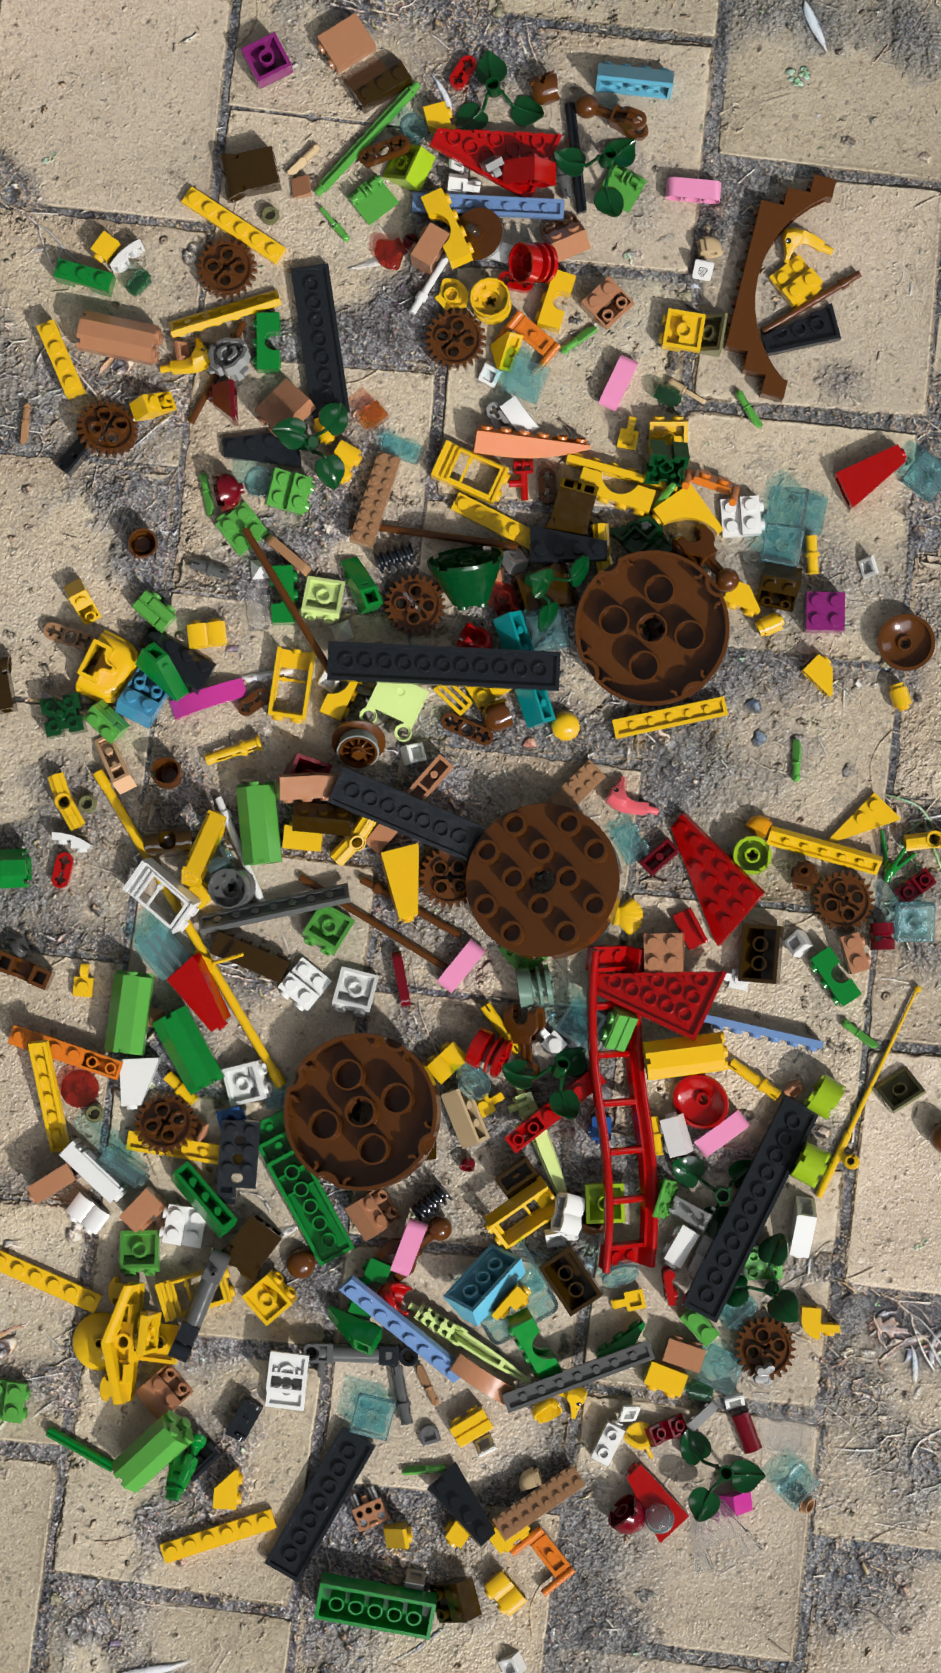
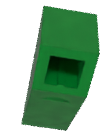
M354 557L340 561L359 615L377 610L383 604L377 585L359 558Z
M153 642L141 650L135 665L175 702L189 693L169 655Z
M329 1306L328 1318L354 1349L372 1356L382 1338V1328L376 1323L362 1320L357 1315H350L341 1308Z
M634 1321L628 1326L629 1330L624 1333L622 1331L618 1332L612 1337L614 1340L609 1344L605 1342L597 1347L598 1351L595 1353L597 1358L636 1344L645 1327L644 1321Z

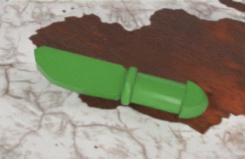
M321 206L319 209L333 225L332 229L337 232L344 242H348L350 237L346 231Z
M588 327L576 337H573L570 342L561 347V353H569L575 346L580 345V343L596 333L597 327Z
M737 390L735 397L739 400L743 410H745L753 425L761 428L763 424L746 399L744 392Z
M201 473L199 480L201 481L206 513L208 516H212L214 506L208 482L209 477L206 473Z
M671 482L665 490L661 491V496L651 506L652 509L658 506L664 499L669 498V495L677 487L674 482Z
M795 738L793 739L791 778L794 782H798L801 778L800 761L802 750L800 741Z
M849 1020L841 1022L844 1029H847L854 1037H857L870 1048L875 1049L879 1046L875 1040L851 1024Z
M444 1464L413 1465L404 1468L402 1474L443 1473L446 1471V1466Z

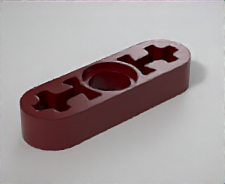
M401 951L392 952L401 1007L411 1006Z

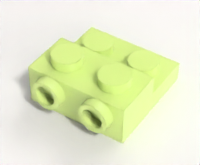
M308 576L301 607V616H304L309 621H314L317 618L323 619L328 624H333L335 621L339 622L345 581Z

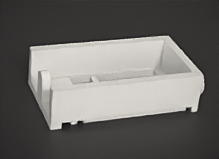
M151 857L141 861L122 889L167 926L173 934L178 931L182 932L189 925L188 920L199 911L198 906L202 902ZM155 877L161 884L157 885L156 891L149 898L143 891L152 878ZM163 885L185 903L175 919L153 901L158 892L163 889Z
M80 1139L73 1140L61 1152L60 1156L109 1203L120 1201L126 1195L127 1191L125 1189L128 1185H123L124 1182L90 1149L86 1150L87 1147L80 1144L82 1142Z

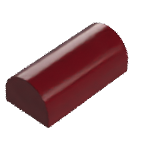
M667 837L644 857L639 864L653 877L681 851Z
M749 1410L731 1415L730 1417L744 1454L760 1450L762 1445Z

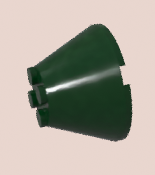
M469 546L446 550L438 553L439 557L433 559V556H431L427 560L429 570L451 604L456 606L457 610L464 611L472 606L478 608L488 606L487 602L490 600L504 554L501 549L491 547V550H483V546Z

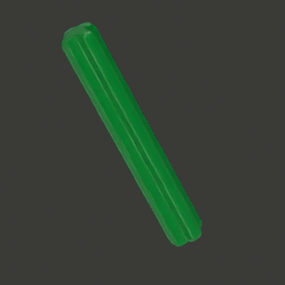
M53 1426L48 1428L46 1432L48 1438L105 1470L113 1471L111 1464L113 1460Z

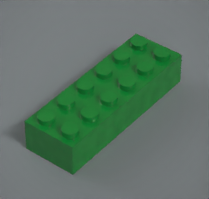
M322 1572L314 1619L430 1640L438 1593Z

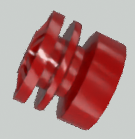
M518 242L510 251L508 259L509 272L512 278L517 283H548L552 281L558 270V255L554 246L547 242Z
M482 1027L471 1042L466 1054L465 1063L476 1069L484 1063L483 1072L489 1073L490 1071V1076L496 1078L502 1071V1065L507 1064L510 1058L513 1041L509 1039L505 1041V1038L500 1036L494 1042L495 1032Z

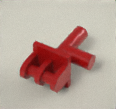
M514 459V474H520V479L509 480V488L520 487L521 501L528 500L527 474L533 473V459H530V461H525L524 459L516 461ZM517 467H522V471H517Z

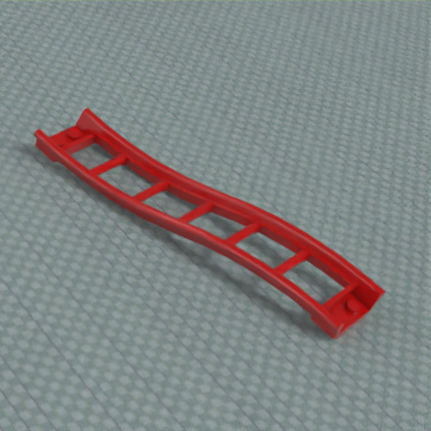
M596 945L588 947L585 970L588 971L587 1039L589 1068L600 1142L604 1191L603 1244H600L598 1267L602 1269L603 1273L607 1274L610 1273V1266L638 1263L654 1268L658 1236V1218L652 1216L658 1200L657 1161L644 1071L641 1016L637 1015L639 1019L624 1052L618 1050L598 1051L597 1010H610L614 1006H618L612 1002H597L598 972L624 971V973H642L644 949L623 945ZM625 1057L630 1097L603 1099L599 1059ZM631 1105L636 1145L610 1148L604 1107ZM638 1154L640 1193L638 1195L613 1197L611 1156ZM640 1202L639 1239L612 1242L613 1205Z

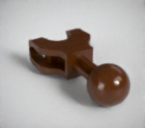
M583 94L575 102V111L581 118L589 119L597 116L608 120L610 128L637 141H643L648 136L647 117L641 110L615 105L612 110L599 105L598 100L591 94ZM642 129L644 130L642 134H636L634 131H640Z
M705 524L695 527L693 534L697 542H690L683 536L672 540V549L675 554L691 560L701 568L707 566L715 575L714 581L722 592H731L737 588L739 576L735 570L723 568L715 559L718 552L714 546L715 536Z
M509 1004L504 1009V1027L511 1034L513 1044H521V1060L530 1063L526 1065V1068L531 1069L533 1067V1075H537L540 1073V1067L532 1058V1044L539 1042V1034L546 1026L544 1008L534 1006L529 1009L526 1021L522 1016L521 1008L518 1005Z
M436 1216L429 1221L428 1230L425 1232L409 1275L415 1270L417 1258L423 1253L422 1248L433 1240L443 1241L451 1235L452 1224L448 1218ZM401 1239L389 1240L378 1249L376 1255L379 1258H384L390 1254L396 1255ZM396 1272L393 1276L396 1282L406 1278V1276Z

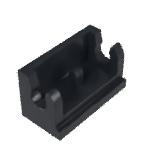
M77 437V440L59 462L55 464L56 467L70 478L92 451L91 447L85 449L86 443H80L81 437Z
M245 1396L224 1434L239 1442L245 1441L264 1406Z
M209 1437L205 1446L200 1449L196 1456L198 1463L195 1472L191 1475L192 1482L203 1474L223 1453Z

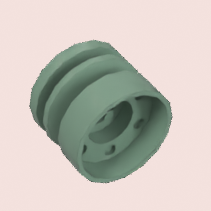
M548 964L543 965V974L539 973L538 966H535L534 975H530L528 967L515 969L521 1009L533 1007L534 998H538L540 1005L544 1006L543 997L546 996L548 1004H553L555 990L553 976L548 968Z

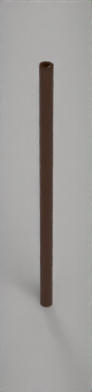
M349 519L348 527H353L355 520ZM381 524L379 529L382 532L517 551L519 543L387 524Z
M249 527L242 530L244 536L327 673L328 660Z
M301 874L298 879L313 890L325 888L304 874ZM345 903L339 905L441 970L445 971L448 967V964L352 904Z

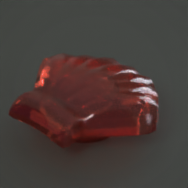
M397 237L394 240L378 239L374 250L377 261L386 269L398 270L403 255L408 253L400 238Z
M496 582L491 599L487 604L494 609L498 616L502 612L518 611L519 607L513 587L508 583Z

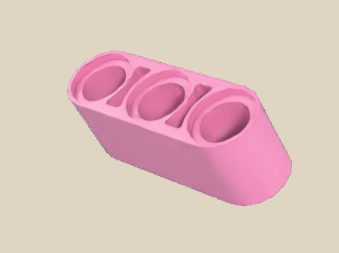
M681 177L667 178L665 195L667 200L705 204L720 203L721 182Z
M621 354L598 404L616 412L639 362Z
M471 938L436 982L452 993L486 950Z
M737 1109L729 1114L721 1124L694 1140V1143L703 1156L707 1157L745 1130L750 1124L740 1110Z
M409 1218L392 1263L391 1271L409 1277L428 1224Z

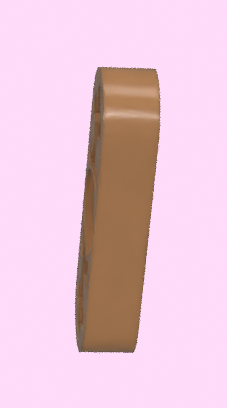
M271 533L264 540L303 576L306 577L312 569Z
M54 622L47 623L43 629L45 637L49 640L88 652L91 645L86 648V644L80 642L78 646L80 634L83 635L81 639L86 641L91 638L92 642L96 639L92 634ZM54 626L56 631L62 633L61 640H59L60 635L53 634L50 636L48 629H52ZM68 632L75 633L76 639L73 642L66 641L65 636Z

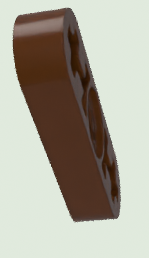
M397 135L362 149L358 155V160L367 168L373 167L408 153L411 149V141L405 135ZM389 147L388 153L381 155L382 149Z
M446 713L441 719L444 729L481 746H488L493 741L492 731L454 713ZM453 717L455 723H458L459 720L463 722L459 725V731H456L457 726L451 724L448 727L446 726L447 722L444 720ZM465 724H470L473 727V731L469 735H465L462 732V727ZM476 728L480 729L478 731V733L484 734L485 732H487L490 740H485V742H482V738L477 735L476 739L472 738L476 732Z

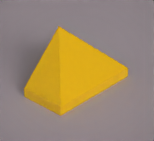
M507 331L490 345L497 369L513 372L523 335Z

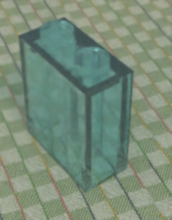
M157 921L149 927L151 930L146 935L141 934L134 940L136 944L133 947L159 979L164 982L193 955L167 926Z
M113 1144L106 1147L96 1162L133 1188L142 1187L151 1176L148 1174L151 1169Z

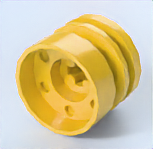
M485 278L477 282L471 290V305L479 321L486 325H497L508 318L512 309V301L508 287L497 278ZM490 301H492L493 303H495V306H494V307H492L491 305H489V302H490Z

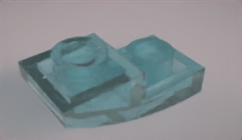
M385 434L379 452L400 457L401 461L417 465L423 447L404 441L402 438Z

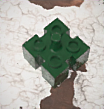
M650 439L647 448L648 457L644 458L642 465L644 484L659 485V482L662 481L666 482V486L674 482L677 487H681L685 476L684 469H687L690 459L688 443L672 441L671 445H667L665 440Z
M78 692L62 695L63 700L60 701L55 697L39 700L42 715L48 717V722H44L47 738L65 737L66 731H69L72 735L88 732L86 721L83 719L84 716L79 714V710H83L81 695Z

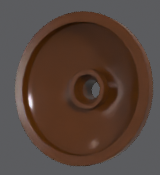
M913 614L896 615L890 618L880 629L877 639L878 651L884 662L890 667L899 671H913L925 665L932 657L935 649V636L930 625L921 617ZM905 641L907 643V647H902L901 642Z

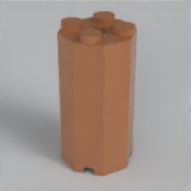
M87 310L83 311L84 316L81 315L76 335V338H80V343L76 342L78 351L153 366L154 363L158 364L160 357L158 347L162 345L164 334H161L162 330L159 325Z

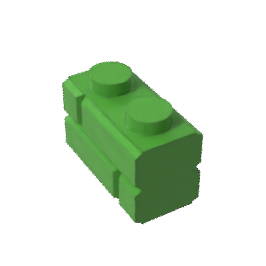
M146 590L132 605V608L163 634L177 618L174 614L176 610L168 603L166 605L161 603L160 600L162 598L156 592L152 591L150 593Z
M103 699L94 704L83 717L110 744L120 739L130 727Z
M614 1006L612 1011L607 1014L605 1028H602L599 1034L603 1046L608 1049L624 1052L639 1019L637 1014L623 1007Z
M687 1307L678 1315L679 1319L705 1347L720 1334L707 1318Z

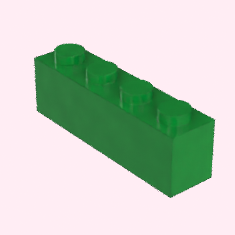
M188 1161L173 1172L171 1177L173 1184L219 1238L235 1227L238 1219Z

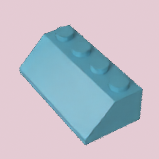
M612 62L598 63L595 92L670 100L674 71H670L668 68L651 69L649 66L632 67L630 64L613 65Z
M491 1243L443 1295L444 1299L462 1319L478 1326L524 1276L525 1269L522 1258Z

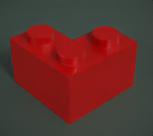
M529 153L526 157L511 156V159L503 160L505 163L503 164V184L513 187L532 185L538 188L556 186V163L549 161L547 157H538V154Z

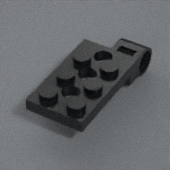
M222 1118L216 1194L224 1204H235L236 1188L256 1189L261 1121ZM241 1134L245 1136L246 1141L243 1144H237L234 1138ZM235 1154H242L244 1161L236 1163L233 1160ZM234 1173H240L243 1178L240 1182H235L231 1176Z

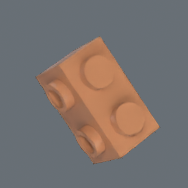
M854 932L837 937L848 974L870 969L871 959L868 953L865 954L863 946H866L863 935H860L859 932Z
M675 1334L673 1337L668 1336L661 1356L662 1361L699 1373L706 1354L703 1344L696 1341L691 1343L685 1342L684 1337Z

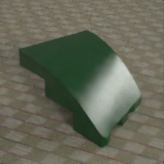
M649 515L637 521H630L619 528H611L609 530L612 536L629 554L648 550L674 552L672 540L663 533L662 526Z

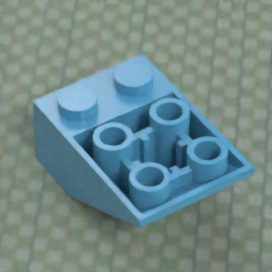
M138 668L118 698L115 711L149 729L164 705L168 694Z

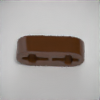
M546 467L539 472L538 497L541 503L549 505L554 502L556 496V474L553 469ZM545 472H549V475L553 477L549 478V484H545V478H542ZM545 488H549V494L553 496L549 497V500H545V497H542L545 494Z
M259 688L242 699L238 704L239 713L244 717L255 714L269 704L270 692L267 689ZM260 692L262 694H267V696L265 697V702H263L262 700L258 701L257 703L255 702V700L259 698L258 694ZM252 702L254 703V705L250 707V712H242L244 703H246L247 705L251 704Z

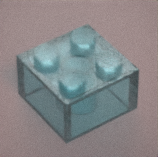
M517 353L513 358L501 390L536 405L539 402L552 368Z
M573 997L553 1030L588 1050L587 1004ZM598 1011L597 1033L607 1019L606 1016Z

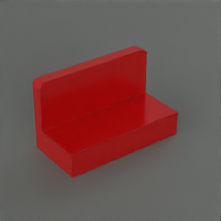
M691 907L672 916L680 933L684 932V941L689 951L708 942Z

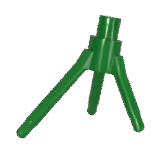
M881 829L880 835L885 874L882 880L889 883L892 876L894 877L896 872L915 857L916 854L912 853L899 863L906 851V848L903 847L893 863L889 862L884 830Z

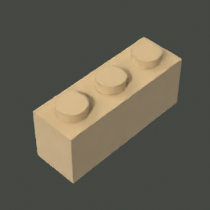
M469 1084L441 1095L462 1149L479 1144L490 1138Z

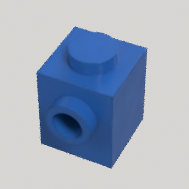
M240 1106L216 1112L220 1131L222 1118L247 1120L245 1110H241Z
M591 1116V1124L587 1125V1136H591V1140H595V1144H600L596 1116ZM606 1116L609 1140H611V1116Z

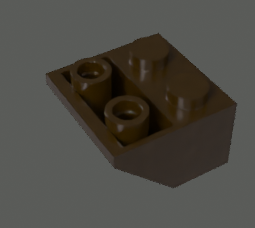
M765 561L756 598L758 605L793 612L801 585L802 568Z
M524 1156L494 1177L507 1198L510 1199L531 1185V1183L537 1181L536 1178L540 1175L528 1157Z
M472 1576L455 1577L430 1585L431 1592L438 1593L436 1612L439 1623H466L482 1615Z

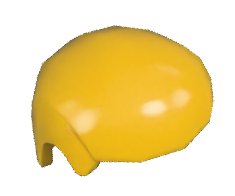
M569 711L556 713V720L550 722L554 736L561 741H570L575 738L580 731L578 718Z
M553 1397L533 1404L531 1410L534 1420H538L539 1423L549 1422L562 1413L559 1402Z

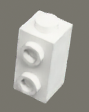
M676 1112L665 1114V1118L660 1120L659 1129L662 1135H664L665 1150L670 1158L694 1151L684 1114L677 1115Z
M682 1223L680 1227H675L671 1234L673 1236L670 1244L667 1242L662 1250L664 1254L662 1257L666 1260L665 1264L673 1269L676 1266L681 1269L700 1236L699 1233Z
M612 1419V1421L606 1420L590 1453L592 1459L609 1466L625 1433L621 1422Z

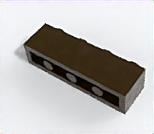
M224 930L223 933L218 932L209 953L220 958L243 953L242 957L229 960V962L281 983L290 965V961H287V956L278 952L275 956L269 953V948L259 945V948L251 945L252 941L243 937L240 941L234 938V933Z

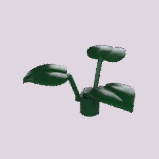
M487 50L480 59L476 70L477 80L486 86L487 91L483 106L480 109V106L476 103L464 104L457 113L455 127L461 130H482L489 120L488 115L483 112L486 109L488 98H497L500 95L514 108L511 112V117L517 125L529 126L543 118L544 111L542 106L535 103L529 96H519L515 104L511 102L504 90L501 89L500 83L507 76V66L502 59L490 50Z
M636 139L613 140L606 145L601 155L598 154L588 163H585L586 156L578 148L568 147L554 152L557 166L563 173L572 177L581 176L584 171L583 167L587 168L597 160L602 168H607L604 191L600 190L595 194L594 205L597 210L605 215L614 218L620 216L623 211L624 200L622 194L617 189L608 190L610 172L614 163L618 167H629L633 164L636 156Z
M330 403L323 406L319 411L318 418L320 424L325 428L314 435L307 436L304 434L306 425L301 419L296 417H290L277 423L271 431L277 436L282 445L290 450L299 448L303 452L311 451V454L321 456L323 459L315 462V472L327 487L333 490L337 489L345 472L343 461L336 455L326 457L325 454L316 451V448L318 447L317 438L325 432L329 431L331 435L337 436L345 431L348 424V413L342 403Z
M587 554L578 557L573 562L569 578L554 577V572L551 568H544L536 572L529 571L524 580L525 585L531 587L532 595L535 598L539 599L542 597L546 601V604L540 608L538 614L539 632L546 630L554 622L558 614L557 602L552 601L550 603V599L545 596L552 580L571 582L574 587L582 584L590 568V559Z
M576 1047L560 1051L555 1057L554 1064H550L537 1075H533V1067L531 1069L526 1068V1065L530 1063L524 1060H513L502 1065L504 1077L512 1086L518 1089L530 1088L533 1083L532 1079L535 1080L551 1070L554 1077L560 1078L559 1092L552 1093L549 1098L551 1110L555 1114L571 1120L578 1116L580 1110L578 1096L572 1090L563 1091L562 1087L565 1074L571 1077H578L584 1073L586 1069L585 1048Z
M685 1156L672 1162L674 1177L680 1185L686 1188H694L699 1180L713 1191V1197L718 1203H716V1207L708 1206L704 1209L713 1215L706 1229V1232L712 1239L728 1210L726 1206H719L730 1200L731 1194L729 1191H731L733 1183L737 1189L739 1188L752 1160H738L730 1166L728 1173L732 1180H730L727 1188L722 1185L713 1187L701 1178L705 1172V1166L702 1160L696 1156Z
M778 1233L763 1240L758 1249L760 1260L768 1263L773 1281L768 1282L765 1285V1289L747 1286V1278L740 1275L726 1304L731 1307H740L749 1299L748 1290H755L772 1298L767 1304L768 1313L772 1318L785 1323L799 1322L798 1297L791 1290H784L778 1284L779 1280L776 1278L772 1268V1264L777 1267L782 1266L788 1257L787 1239L783 1233Z
M688 1429L684 1431L680 1441V1452L684 1461L692 1466L697 1465L701 1461L703 1464L715 1468L714 1478L716 1483L709 1490L704 1487H697L689 1495V1508L697 1522L706 1521L718 1512L720 1497L712 1493V1491L721 1483L732 1479L731 1483L735 1490L740 1493H749L766 1477L759 1467L746 1460H737L731 1466H719L718 1464L705 1461L704 1458H707L711 1453L709 1440L700 1433L692 1432Z

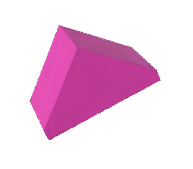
M737 1491L717 1494L720 1497V1508L715 1515L736 1517L753 1510L751 1492L740 1493Z

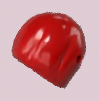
M468 622L459 635L456 647L491 649L492 638L488 631Z
M387 1282L382 1285L377 1295L404 1317L409 1314L408 1311H402L401 1306L406 1292L412 1290V1287L400 1282Z

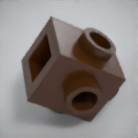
M797 861V865L792 868L790 876L793 889L812 893L814 883H818L820 873L817 872V866L810 861Z

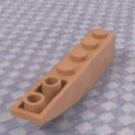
M439 754L406 793L426 801L450 774L454 766ZM379 824L366 839V844L377 854H380L398 832Z
M320 772L276 774V797L282 800V803H293L295 799H301L302 802H311L313 798L328 801L339 774Z

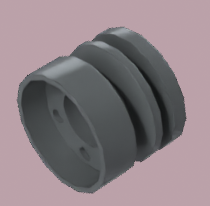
M242 867L221 869L215 872L208 884V893L211 900L217 906L224 909H232L247 904L254 897L256 891V882L253 875ZM236 883L235 887L237 890H233L234 886L232 884Z

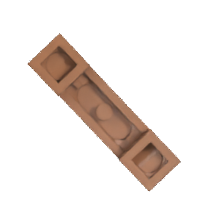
M459 1353L449 1368L450 1371L503 1405H505L502 1393L516 1388L483 1369L461 1353Z

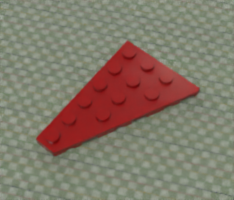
M438 128L428 147L519 197L531 198L536 189L535 186L523 185L513 187L503 184V165L499 166L502 175L495 178L490 175V172L482 171L479 163L494 155L502 156L503 160L511 159V156L526 157L529 153L538 154V157H547L550 161L562 135L560 133L544 134L540 132Z
M683 813L671 826V830L681 851L680 853L715 943L720 946L766 892L686 813Z
M727 972L598 973L597 996L695 1041Z

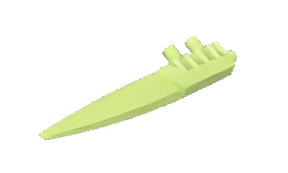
M516 1088L518 1095L512 1098L515 1103L507 1106L509 1114L518 1110L519 1117L524 1121L538 1107L531 1091L525 1092L524 1089ZM521 1122L514 1124V1127H517ZM546 1129L532 1143L557 1196L559 1192H568L554 1146Z
M411 1301L408 1309L415 1313L413 1318L458 1347L460 1345L501 1371L527 1384L531 1383V1380L489 1347L469 1335L468 1331L463 1327L453 1323L424 1303L418 1306Z

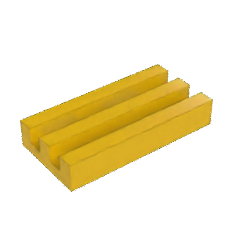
M446 686L435 687L433 691L460 717L474 703L456 686L451 687L468 703L467 705ZM442 688L445 692H447L463 709L460 711L445 695H443L439 691V689Z

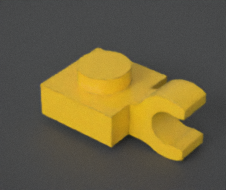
M629 416L627 428L620 429L617 448L635 451L639 432L634 431L637 417Z
M82 963L80 965V977H74L72 996L93 997L94 978H89L90 964Z
M502 1091L491 1098L486 1093L475 1100L482 1119L496 1111L497 1109L494 1105L505 1099Z
M642 1288L623 1292L624 1298L610 1300L613 1309L626 1306L627 1312L646 1308Z

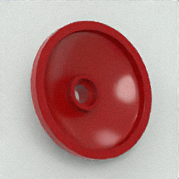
M705 1074L688 1075L675 1087L673 1093L674 1108L677 1114H684L686 1124L702 1130L712 1129L721 1124L726 1118L729 1111L728 1095L723 1086L714 1078Z

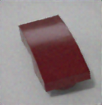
M925 867L892 892L905 907L935 885L937 881Z
M682 1413L659 1421L644 1430L650 1447H656L669 1439H675L683 1435L687 1427Z

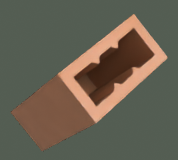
M356 13L317 36L318 44L316 45L322 55L325 53L328 58L326 61L331 70L335 69L338 74L376 51L375 42Z
M286 378L254 411L258 415L256 419L263 426L267 424L269 426L268 430L276 437L271 430L277 423L290 417H296L304 421L316 407L302 391Z
M65 1163L27 1187V1194L32 1202L35 1201L38 1204L82 1176L68 1163Z

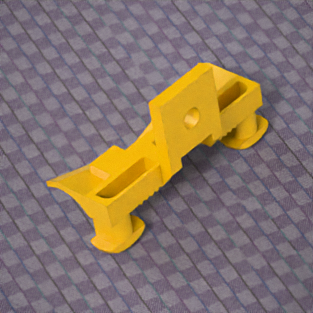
M118 1275L113 1277L109 1284V1300L112 1304H116L101 1341L107 1373L103 1376L100 1383V1397L104 1402H107L109 1397H112L114 1405L124 1404L135 1399L134 1392L136 1391L138 1360L178 1364V1360L168 1356L181 1326L180 1324L161 1322L159 1337L164 1341L163 1347H158L156 1352L144 1356L136 1355L137 1351H134L135 1334L138 1332V1315L143 1311L145 1282L130 1281L121 1283L120 1276ZM122 1336L128 1340L127 1347H123L120 1343Z

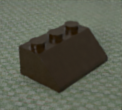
M391 52L346 80L344 84L362 112L366 114L406 89L408 85H411L412 77L402 61Z
M296 800L292 815V831L350 836L353 812L332 803Z
M742 923L738 981L780 985L784 927Z
M572 1243L555 1253L538 1267L570 1317L603 1296L602 1289Z

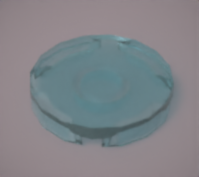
M465 1064L458 1069L456 1079L458 1078L459 1083L457 1084L467 1098L480 1101L489 1095L491 1083L488 1075L483 1072L481 1067L476 1069Z
M619 1261L618 1265L613 1266L612 1264L610 1266V1273H601L602 1283L605 1287L609 1288L625 1286L637 1278L639 1269L633 1261Z

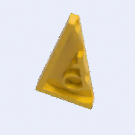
M874 792L827 841L837 842L896 822L901 818Z

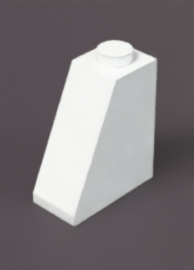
M160 1057L120 1059V1061L124 1062L120 1072L121 1106H126V1109L130 1110L138 1109V1105L143 1104L159 1066Z
M795 1197L788 1247L789 1255L796 1258H809L817 1221L814 1198Z

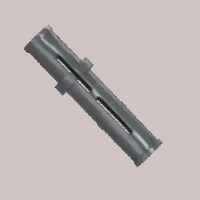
M391 1366L390 1369L397 1398L396 1408L399 1410L401 1425L412 1424L411 1401H409L403 1366Z

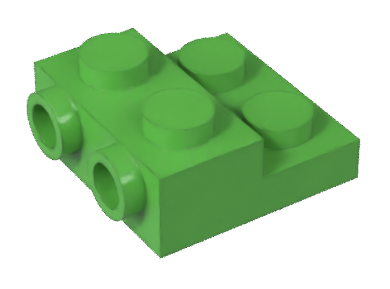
M274 467L264 505L298 516L304 515V512H307L310 507V502L307 500L309 494H312L314 490L313 478Z
M246 501L244 503L240 502L228 515L224 513L216 519L218 523L215 524L239 556H242L252 548L242 532L244 528L249 527L257 543L270 534Z
M332 906L317 909L301 937L304 938L303 941L307 945L318 946L324 955L330 956L331 954L335 956L355 920Z
M139 1230L136 1233L134 1231H120L119 1269L121 1273H124L125 1276H135L136 1272H144L146 1276H153L155 1272H160L159 1230H144L143 1232Z
M0 1378V1419L2 1421L21 1424L24 1419H27L28 1407H26V1400H29L31 1395V1388H28L29 1382Z

